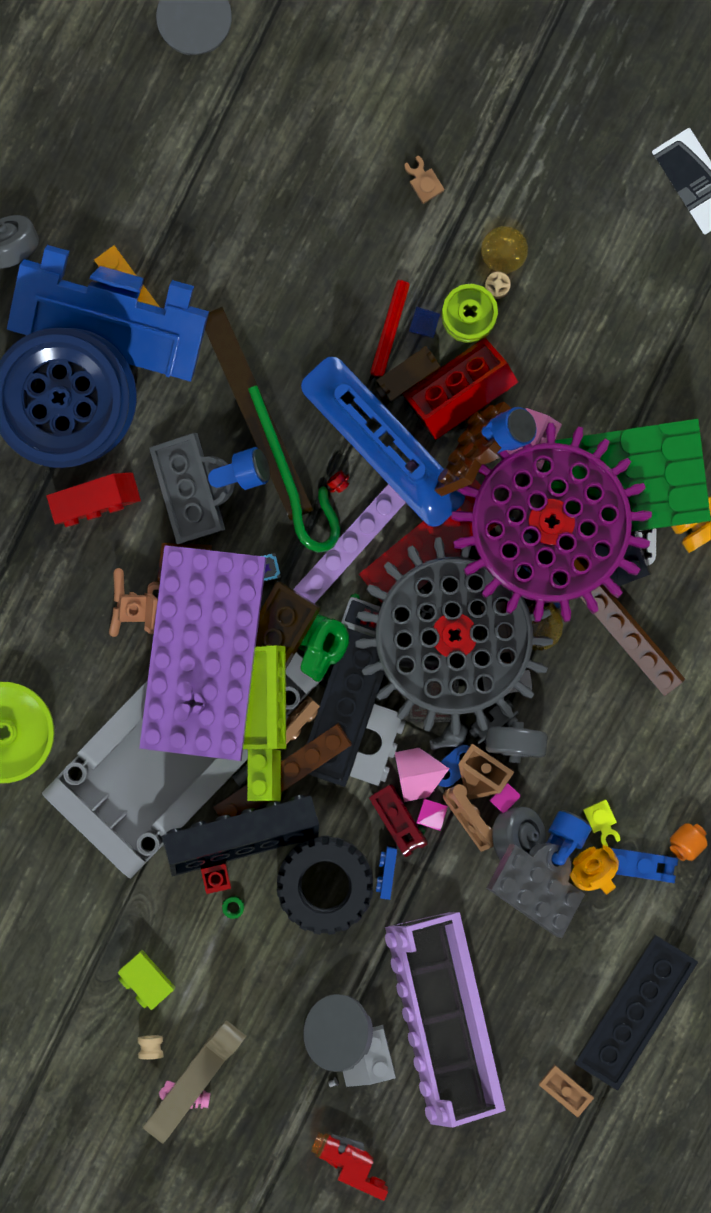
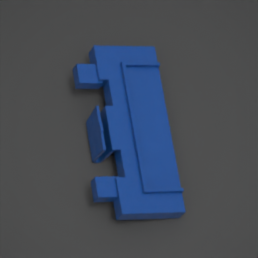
M47 245L44 249L41 264L25 259L21 262L7 330L27 336L36 331L49 328L83 329L108 340L121 352L130 365L162 373L166 377L173 376L191 382L195 373L209 311L190 306L194 286L172 280L169 285L165 307L160 308L137 301L144 283V278L100 266L90 276V279L93 281L88 287L62 280L67 266L68 250Z

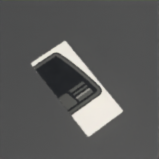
M688 128L654 149L652 153L703 234H707L711 231V160L691 129Z

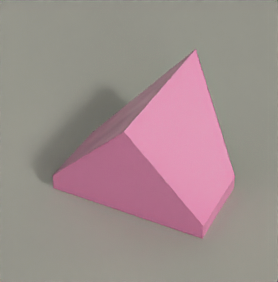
M420 748L395 752L404 802L429 797L449 770L448 767Z

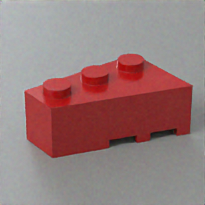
M133 472L110 474L46 495L54 524H64L65 527L79 524V519L85 517L87 520L99 518L102 516V512H117L123 510L126 505L141 501Z

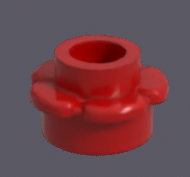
M342 470L335 473L327 481V485L331 489L330 492L337 491L341 493L350 484L347 481L350 477L349 474L345 475Z

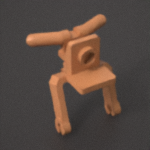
M120 568L115 569L113 573L114 601L117 602V607H113V616L109 628L110 636L116 637L119 634L121 622H145L144 630L149 634H154L158 598L152 595L153 590H159L160 582L150 583L145 595H137L134 592H129L128 595L124 592V572Z

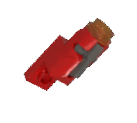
M318 1133L311 1152L336 1169L338 1167L341 1168L338 1180L384 1201L388 1193V1187L385 1186L386 1182L375 1176H372L371 1179L367 1178L373 1164V1157L365 1151L364 1143L335 1134L329 1135L325 1133L323 1135Z

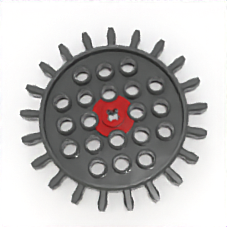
M435 538L434 549L436 559L423 563L418 551L412 545L407 548L408 557L414 564V568L405 575H402L395 565L389 562L384 565L386 572L396 581L388 593L374 585H368L366 589L372 596L381 599L383 602L378 614H372L367 611L357 612L356 618L365 622H374L376 627L374 639L362 638L355 642V647L362 649L376 647L379 662L367 665L361 672L363 675H372L379 670L384 671L390 683L380 689L375 697L378 700L387 698L395 689L404 696L406 702L399 709L397 715L401 720L409 714L412 706L416 704L421 708L427 709V715L423 721V730L430 731L434 725L435 714L442 713L450 714L452 735H459L461 728L460 714L474 712L480 730H486L488 725L483 713L484 708L496 703L501 713L510 718L513 716V712L503 698L515 688L522 696L527 698L533 697L534 693L532 690L522 684L520 678L526 668L536 673L547 672L548 668L542 663L531 661L530 655L532 645H552L553 639L546 636H533L532 621L534 617L533 613H529L524 597H520L517 608L509 614L507 612H498L495 605L498 599H505L508 602L513 592L499 585L492 595L487 598L482 596L485 586L494 578L485 567L479 569L474 574L465 575L464 569L470 563L477 561L469 558L471 546L461 549L460 557H446L442 538ZM471 576H477L481 579L482 584L478 590H473L469 587L468 579ZM446 578L455 580L456 589L453 592H447L443 588V581ZM427 580L431 584V591L428 594H422L418 591L417 585L419 581ZM473 601H479L483 604L484 611L481 615H474L471 612L470 606ZM448 603H454L458 606L459 612L456 617H449L445 613V607ZM424 605H428L433 609V617L429 620H425L420 616V609ZM399 607L405 608L408 611V619L405 622H399L394 616L395 610ZM544 609V614L541 619H545L546 617L550 616V610ZM501 624H507L511 628V635L508 638L499 636L498 628ZM476 626H481L486 631V637L482 641L476 640L473 637V629ZM427 630L432 631L436 636V640L432 645H427L422 640V635ZM449 630L452 632L455 630L459 631L457 635L460 638L459 641L449 640L451 636L448 633ZM400 633H407L410 636L411 642L409 646L401 647L398 645L397 636ZM504 649H509L513 653V660L509 664L503 663L500 659V654ZM479 651H483L488 655V662L484 666H480L475 662V655ZM455 653L460 654L463 658V664L460 668H454L450 664V657ZM426 657H436L438 666L435 670L431 671L425 667L424 661ZM403 658H408L413 663V668L408 673L402 672L399 668V662ZM484 676L490 680L491 686L487 691H481L478 688L477 681L480 677ZM456 679L463 680L466 685L465 690L460 694L455 693L452 689V683ZM431 681H436L440 685V692L436 696H432L427 692V685Z

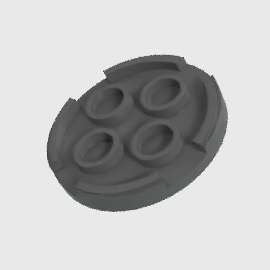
M160 0L156 19L162 38L172 49L185 55H199L207 52L210 53L225 41L230 32L232 13L228 0Z
M329 995L319 1000L310 1010L304 1026V1042L309 1056L319 1067L334 1072L351 1070L361 1061L364 1055L368 1054L373 1038L372 1021L357 999L348 995Z

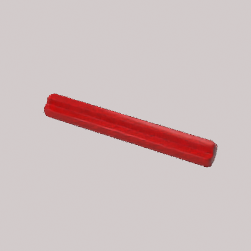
M398 280L396 282L371 368V375L382 377L385 373L410 286L407 281Z

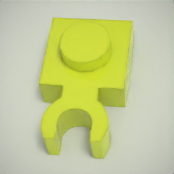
M606 799L583 809L593 833L601 831L600 841L602 845L608 846L606 837L610 834L614 835L617 842L620 841L619 834L611 829V825L617 822Z

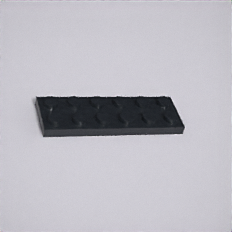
M347 628L349 633L348 647L342 659L333 666L307 742L308 744L336 724L340 725L352 745L308 775L346 787L376 699L375 696L379 691L384 676L383 670H379L372 675L362 674L361 670L367 665L379 662L376 647L362 649L355 647V642L362 638L374 639L375 637Z
M654 934L574 1063L618 1091L695 969L698 961Z

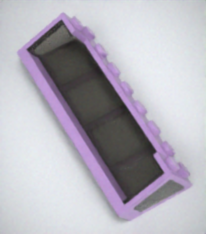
M448 912L385 927V941L392 955L391 967L396 973L398 981L396 986L397 992L402 999L404 1007L402 1014L408 1025V1040L413 1047L415 1055L414 1066L419 1072L421 1081L419 1088L425 1098V1114L430 1124L453 1128L506 1111L460 912Z

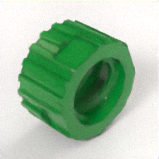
M233 895L225 898L222 910L227 918L235 919L243 914L245 906L242 899ZM230 902H236L239 905L237 912L232 913L228 911L227 906Z

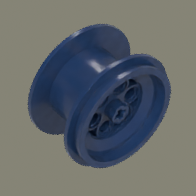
M76 328L43 329L21 338L1 358L0 434L6 443L25 459L53 468L81 465L106 455L121 442L128 432L134 419L137 405L134 375L121 352L103 337L93 332ZM60 364L64 365L67 369V375L63 379H59L55 374V369ZM82 376L87 377L90 381V386L86 391L78 387V380ZM38 378L42 379L46 385L42 393H38L34 389L35 381ZM57 392L59 394L65 393L66 397L63 398L64 404L56 402ZM83 402H87L91 406V413L87 417L83 416L79 411V407ZM39 404L44 405L47 409V414L43 419L39 418L35 410ZM61 416L67 417L70 421V426L67 430H62L58 426V420Z

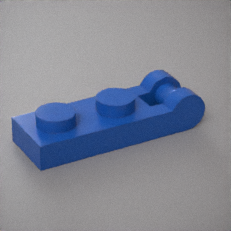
M611 848L619 860L617 875L675 883L676 875H674L675 865H678L677 857ZM658 863L665 864L664 873L656 872Z

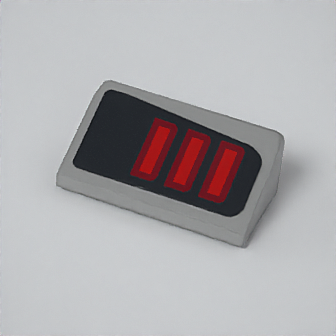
M350 597L341 623L346 628L375 637L376 624L374 622L362 621L356 617L357 612L363 611L378 614L380 606Z

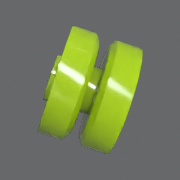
M464 284L453 289L446 297L441 313L442 323L447 333L455 340L464 343L478 342L487 337L494 328L498 309L497 302L492 293L483 286ZM467 310H471L474 313V317H465L464 314Z

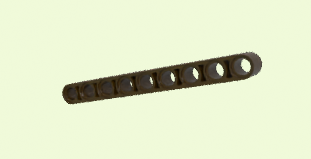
M221 306L209 312L205 331L254 441L267 459L271 479L291 521L293 519L290 499L248 390L250 387L256 386L257 383ZM264 401L296 485L302 507V515L313 511V508Z

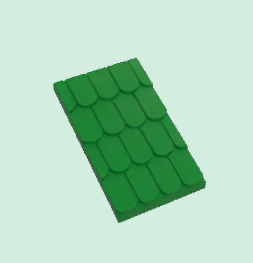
M698 419L585 435L581 439L579 448L591 454L596 451L598 444L605 438L610 441L607 451L600 458L610 469H613L620 461L629 458L631 463L626 471L617 475L624 489L635 484H645V490L639 495L628 497L631 512L651 511L652 518L646 521H632L631 532L711 521ZM572 438L555 440V443L571 445ZM546 460L543 464L544 473L548 472L551 468ZM577 466L572 469V474L576 479L586 477L584 468ZM554 481L551 484V489L553 492L560 494L565 491V485L561 481ZM591 487L587 490L589 499L598 500L601 497V493L597 488ZM568 502L566 504V511L569 514L575 515L579 513L580 507L576 502ZM606 508L602 510L601 515L604 520L613 521L615 519V512L612 509ZM550 517L551 528L554 525H558V523L554 522L553 517ZM581 524L580 530L584 535L590 536L594 533L592 524ZM564 537L567 541L571 540L569 537Z

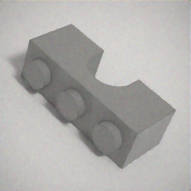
M374 704L366 728L376 731L381 737L382 744L380 749L373 754L357 752L350 773L351 777L379 786L380 781L385 782L390 769L385 766L388 757H394L398 745L394 743L396 733L402 734L406 720H401L397 717V711Z

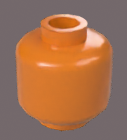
M684 823L671 836L670 850L682 861H693L707 847L708 843L705 837L707 833L698 824Z

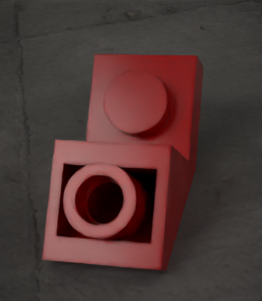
M227 862L201 869L206 894L231 889Z

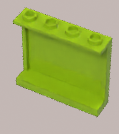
M274 645L255 648L243 749H286L285 646Z

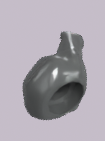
M460 721L459 735H452L450 725L447 726L440 737L430 740L431 750L461 746L468 734V728Z

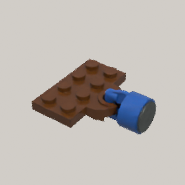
M505 402L495 406L490 405L486 410L472 414L467 421L468 427L458 438L459 444L448 457L449 463L446 469L438 476L439 482L434 491L442 497L471 485L483 464L491 463L499 458L497 453L505 450L512 451L530 444L534 440L537 430L533 416L521 407L511 409Z

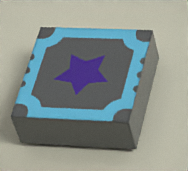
M276 553L262 556L267 558L264 581L281 578Z

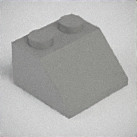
M383 1025L373 1027V1038L368 1054L364 1055L353 1069L343 1071L346 1087L371 1085L396 1078Z

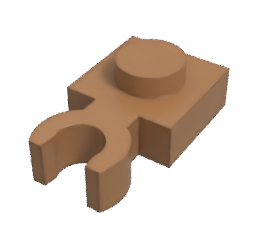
M417 156L418 168L412 169L408 163H405V170L408 174L415 177V179L410 181V184L424 204L444 192L445 189L432 168L426 172L424 171V162L420 156Z

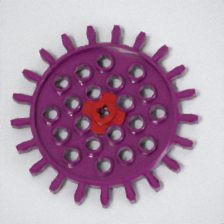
M548 423L545 432L547 443L531 445L530 443L512 454H509L507 450L497 453L502 461L493 469L483 464L478 471L485 476L480 489L468 485L457 490L463 495L475 498L473 512L454 511L452 512L451 519L458 522H472L473 536L459 538L453 542V545L457 549H463L472 545L476 547L480 559L470 563L464 569V573L467 576L474 574L483 567L487 569L494 579L485 586L482 592L484 598L492 595L495 589L502 585L513 592L511 599L507 603V613L511 614L517 608L520 597L535 601L534 622H540L544 614V602H559L561 617L564 622H569L571 618L569 600L583 597L587 608L594 614L599 610L598 604L591 593L593 590L603 584L617 598L623 593L620 587L610 578L617 567H621L629 574L637 575L640 568L623 557L628 545L640 549L650 546L649 540L631 536L632 521L651 519L652 512L645 510L631 512L628 497L639 495L646 487L644 483H640L624 489L617 478V475L626 471L631 461L629 458L620 461L613 469H610L600 460L601 456L608 449L609 440L605 438L598 444L596 451L591 454L579 448L580 441L583 438L582 427H577L573 433L571 445L555 443L556 429L554 423ZM540 460H546L551 468L548 472L543 473L537 469L536 463ZM577 466L584 468L586 477L576 479L572 474V469ZM519 474H524L529 478L530 483L525 487H520L516 484L515 477ZM561 481L565 485V491L560 494L553 492L551 489L552 482ZM502 488L508 492L509 497L505 501H498L494 496V492ZM589 488H597L601 493V497L598 500L589 499L587 496ZM534 495H539L543 498L544 505L540 508H535L530 504V498ZM568 502H576L580 507L579 513L575 515L569 514L566 511V504ZM603 509H612L615 512V519L613 521L604 520L601 515ZM511 510H520L523 514V519L520 522L511 521L509 518ZM550 517H553L554 522L558 523V525H554L553 529L548 528L549 524L545 522ZM498 524L502 528L501 535L497 537L491 536L487 530L488 526ZM581 524H592L594 533L590 536L584 535L580 530ZM528 530L534 531L538 536L535 543H527L523 538L524 532ZM562 537H569L573 541V548L570 550L562 549L559 545V540ZM597 544H605L609 548V554L605 557L598 556L595 552ZM505 545H513L516 548L517 554L512 558H507L503 555L502 548ZM542 551L549 552L552 555V562L547 565L540 563L538 554ZM575 559H585L588 563V568L585 571H578L574 567ZM520 566L529 567L531 576L527 579L520 578L517 575V568ZM557 572L564 573L567 577L566 584L562 586L556 585L553 582V575Z

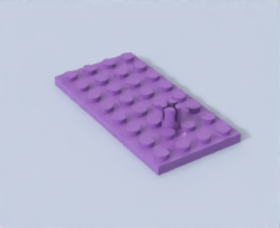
M164 546L139 749L242 761L266 557Z

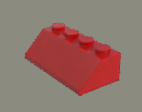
M483 338L404 393L403 396L436 440L509 390L518 381L507 361L486 338Z

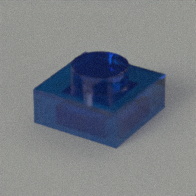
M416 307L409 332L433 339L440 314Z

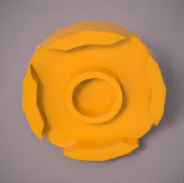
M602 845L603 848L596 849L594 846L589 847L581 852L572 862L574 868L570 874L571 880L581 890L592 891L601 888L607 895L616 888L611 879L618 870L619 860L614 851L608 846Z

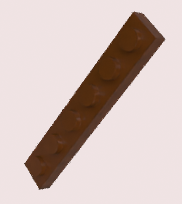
M336 724L281 761V792L352 745L339 724ZM247 784L213 808L219 817L223 815H231L233 817L241 815L243 810L249 808L257 809L267 801H247Z

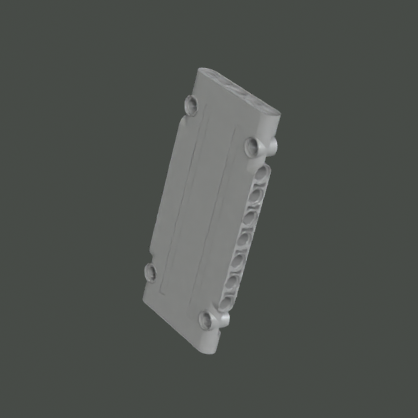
M297 652L286 669V691H292L296 695L295 703L286 705V719L294 708L319 684V682L314 681L301 671L300 666L303 658ZM148 680L77 753L78 756L42 792V795L130 879L164 845L162 836L166 835V832L171 829L182 828L248 759V749H243L242 761L139 749ZM76 766L82 770L83 775L80 780L71 778L70 770L72 767ZM145 837H151L155 840L156 845L153 850H146L143 847L142 840Z

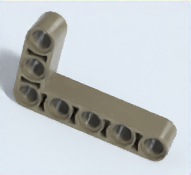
M225 1020L213 1032L145 1123L143 1129L163 1144L225 1060L241 1045L246 1035Z

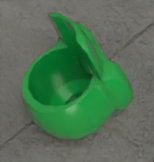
M317 615L298 648L305 653L300 666L301 671L316 682L321 681L329 666L340 661L346 652L349 644V633L341 622L334 618L330 619Z

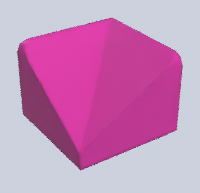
M507 783L502 792L496 793L489 801L504 813L520 798V794Z
M424 798L416 823L441 831L448 806Z

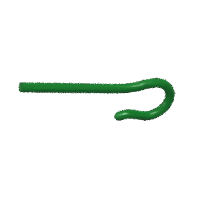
M257 385L248 389L290 499L295 533L300 542L308 549L315 552H327L335 547L340 536L339 519L329 501L328 490L326 487H320L318 498L320 506L329 521L330 536L324 542H316L308 536L305 530L299 494Z

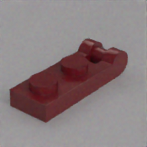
M392 784L369 797L405 857L413 854L414 849L418 847L423 848L428 845L425 836L420 832ZM410 832L413 839L407 842L403 836Z

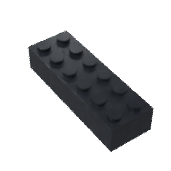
M298 795L292 797L286 803L272 802L267 804L266 808L260 810L249 808L243 810L241 815L233 817L231 815H223L216 818L215 822L206 824L205 821L192 824L189 829L181 830V828H175L167 831L166 835L162 836L171 876L185 874L319 837V822L311 796Z

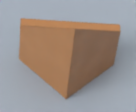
M474 744L469 747L458 764L463 786L467 790L466 797L468 800L501 793L514 774V771Z

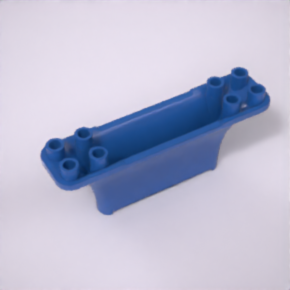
M327 357L303 379L301 389L308 400L427 525L432 527L442 525L451 517L452 512L457 511L464 504L466 497L457 490L442 497L434 491L439 482L438 476L445 469L339 358ZM343 395L353 397V401L370 419L373 418L380 428L373 433L366 426L367 421L350 403L346 405L340 397ZM387 433L394 440L393 443L410 461H413L418 468L410 473L405 467L407 465L405 461L390 446L386 447L379 438Z

